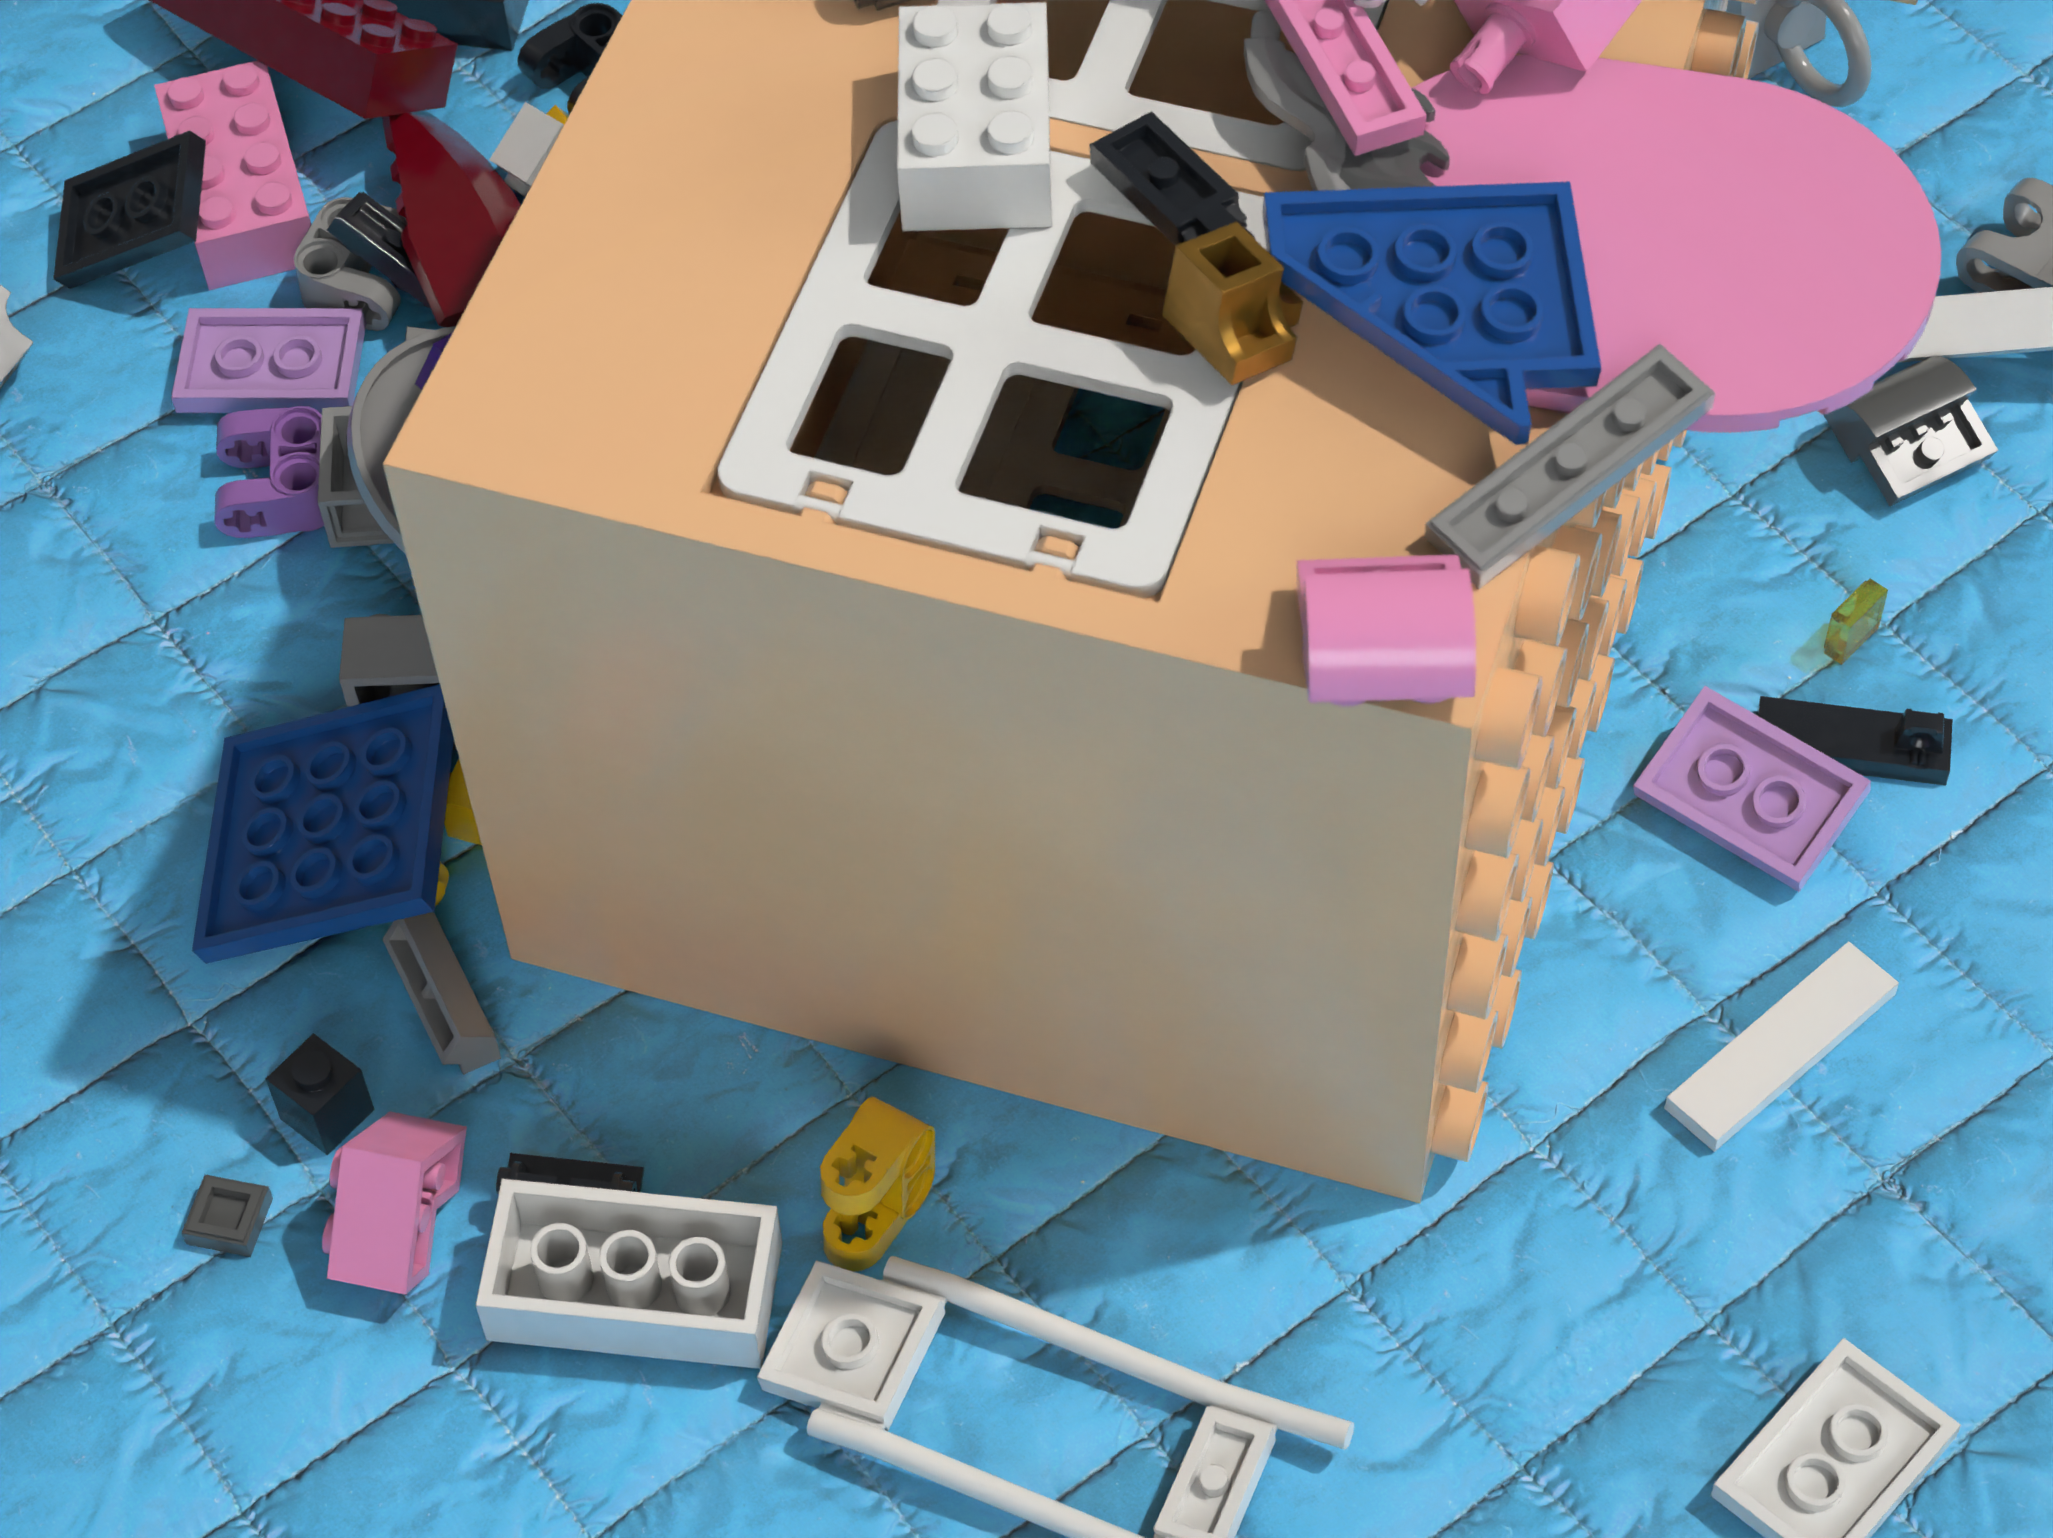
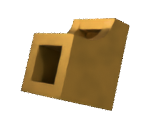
M1234 222L1175 247L1162 315L1231 385H1234L1292 360L1297 336L1290 327L1299 323L1304 301L1287 285L1281 282L1284 267L1238 222Z

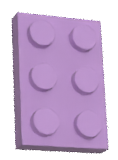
M189 308L171 396L176 413H232L244 410L291 408L295 406H309L322 413V408L352 406L366 328L363 309Z
M1704 686L1633 787L1635 796L1800 892L1871 791V781Z

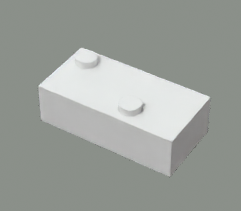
M502 1179L476 1300V1309L486 1341L761 1369L783 1243L777 1206Z

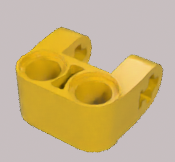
M873 1096L861 1104L850 1124L824 1156L820 1165L821 1195L826 1205L831 1208L823 1221L824 1253L828 1261L834 1266L849 1271H862L878 1262L906 1222L916 1214L924 1203L935 1176L934 1127ZM839 1175L844 1178L845 1186L840 1185ZM858 1222L865 1225L866 1240L855 1237L849 1244L842 1242V1233L853 1235L858 1230Z

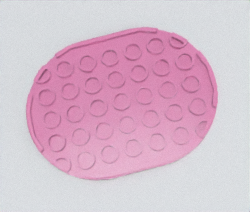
M1529 54L1515 55L1494 82L1493 88L1485 95L1481 94L1479 90L1473 92L1456 79L1451 70L1412 87L1426 96L1436 110L1434 121L1425 122L1424 130L1442 143L1450 157L1448 170H1443L1430 162L1420 166L1421 171L1431 183L1436 186L1567 181L1571 183L1602 368L1597 387L1526 389L1528 406L1570 413L1657 345L1661 344L1715 392L1713 408L1685 430L1706 433H1740L1779 428L1780 420L1798 417L1814 411H1818L1822 415L1828 414L1857 400L1871 391L1873 383L1898 361H1904L1923 334L1932 312L1941 271L1940 237L1932 207L1921 185L1910 169L1886 143L1853 118L1819 100L1780 86L1739 77L1605 58H1597L1590 69L1584 72L1543 61Z

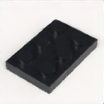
M189 130L66 179L64 181L53 279L72 289L195 242L197 239L206 140Z

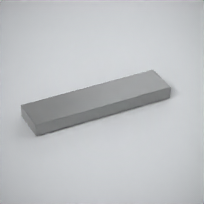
M1661 344L1657 345L1425 523V539L1442 555H1459L1461 569H1469L1471 582L1480 589L1710 411L1714 405L1715 392Z

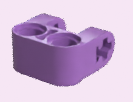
M295 406L291 408L244 410L228 413L217 423L216 454L221 461L236 468L270 466L269 478L237 480L219 487L215 493V525L219 531L236 538H252L298 531L309 532L324 526L318 505L322 415L316 409L309 406Z

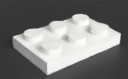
M1843 1338L1714 1483L1711 1497L1764 1538H1870L1954 1441L1961 1424Z

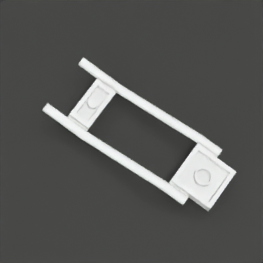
M891 1256L888 1259L883 1272V1280L816 1260L757 1375L762 1391L817 1408L812 1412L808 1420L807 1434L809 1436L875 1457L1068 1538L1145 1537L888 1432L946 1313L944 1309L946 1302L1207 1406L1153 1528L1155 1533L1153 1538H1235L1275 1444L1277 1429L1344 1450L1348 1448L1354 1432V1423L1221 1382L958 1275L896 1256Z

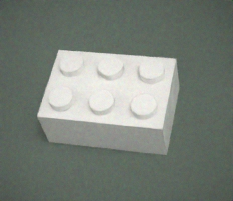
M1046 2L899 7L897 173L902 231L1052 227Z

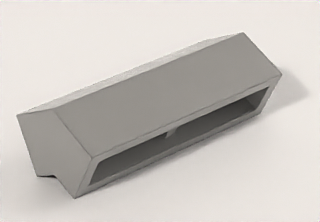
M426 913L394 921L382 940L442 1064H458L464 1075L501 1059L496 1037L435 913Z

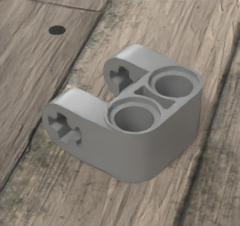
M342 197L334 199L321 208L298 246L293 258L303 305L306 308H362L366 321L365 329L374 331L384 330L400 306V295L388 281L369 273L372 268L370 263L362 257L351 253L341 241L326 231L335 216L353 198ZM383 206L407 225L406 218L399 215L397 209Z

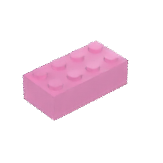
M256 60L154 85L168 139L190 130L206 140L197 239L194 243L209 291L294 270L293 258L295 252L309 230L311 221L267 65Z

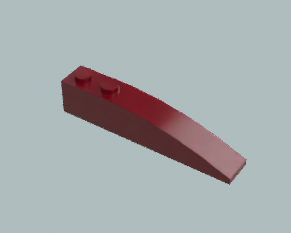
M426 111L383 116L386 146L388 150L396 155L395 161L390 166L392 180L401 185L402 191L396 199L397 213L405 217L407 221V226L401 232L404 249L438 325L445 328L457 326L521 204L489 161L461 134L433 114Z

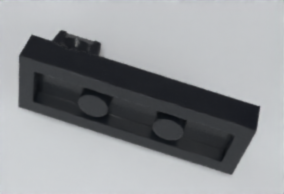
M1760 696L1757 716L1860 775L1938 785L1947 784L1951 763L1953 719L1944 718L1943 713L1938 712V714L1912 711V709H1906L1904 713Z

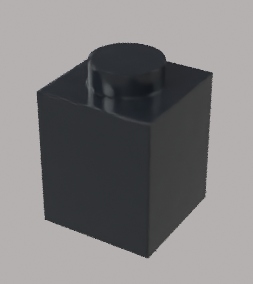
M314 1033L265 1078L280 1119L326 1155L330 1154L375 1110L362 1070Z

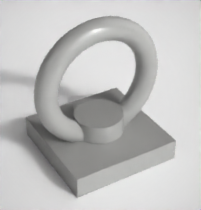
M1728 0L1726 12L1746 16V20L1759 22L1748 79L1783 61L1791 76L1808 95L1829 106H1849L1856 103L1864 95L1871 78V54L1863 28L1845 0H1758L1757 4ZM1826 16L1837 29L1847 53L1848 75L1843 84H1834L1825 79L1813 67L1803 51L1825 39Z

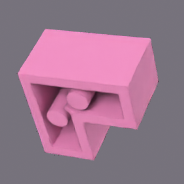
M390 1111L336 1151L331 1164L329 1178L330 1186L337 1189L335 1210L326 1222L322 1237V1250L325 1254H329L327 1279L406 1295L429 1275L436 1211L459 1192L466 1126Z

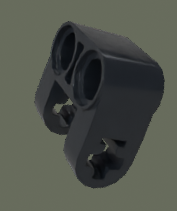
M592 3L580 7L574 13L534 34L525 42L520 49L517 60L520 71L542 89L555 87L581 71L587 78L581 81L570 94L567 102V110L570 114L623 15L608 4Z

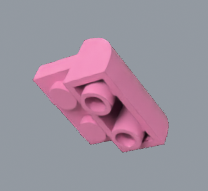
M1459 555L1297 560L1296 590L1303 629L1302 659L1309 703L1330 702L1340 706H1354L1372 700L1412 699L1421 703H1438L1448 698L1475 697L1476 635L1473 592L1469 569H1461Z

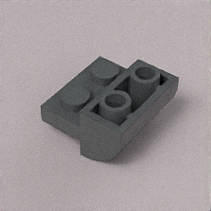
M1941 356L1926 358L1873 383L1872 390L1857 400L1828 414H1823L1850 462L1852 463L1862 458L1889 506L1897 504L1990 459L1998 451L1968 399L1977 389L1968 376L1955 363Z

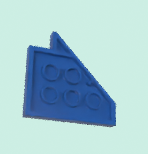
M1570 181L1264 193L1262 218L1266 250L1284 267L1281 282L1513 444H1528L1531 420L1526 389L1597 387L1602 367Z

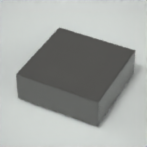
M204 1175L182 1231L186 1245L251 1257L273 1200L269 1187Z

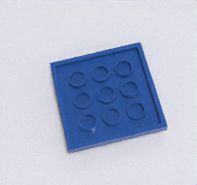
M440 684L224 738L192 952L205 964L435 911L454 741Z

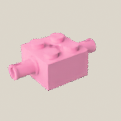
M1454 0L1474 37L1460 55L1455 57L1450 63L1451 72L1465 87L1473 92L1479 90L1484 95L1490 92L1494 82L1517 53L1521 55L1529 54L1543 61L1587 72L1642 0Z

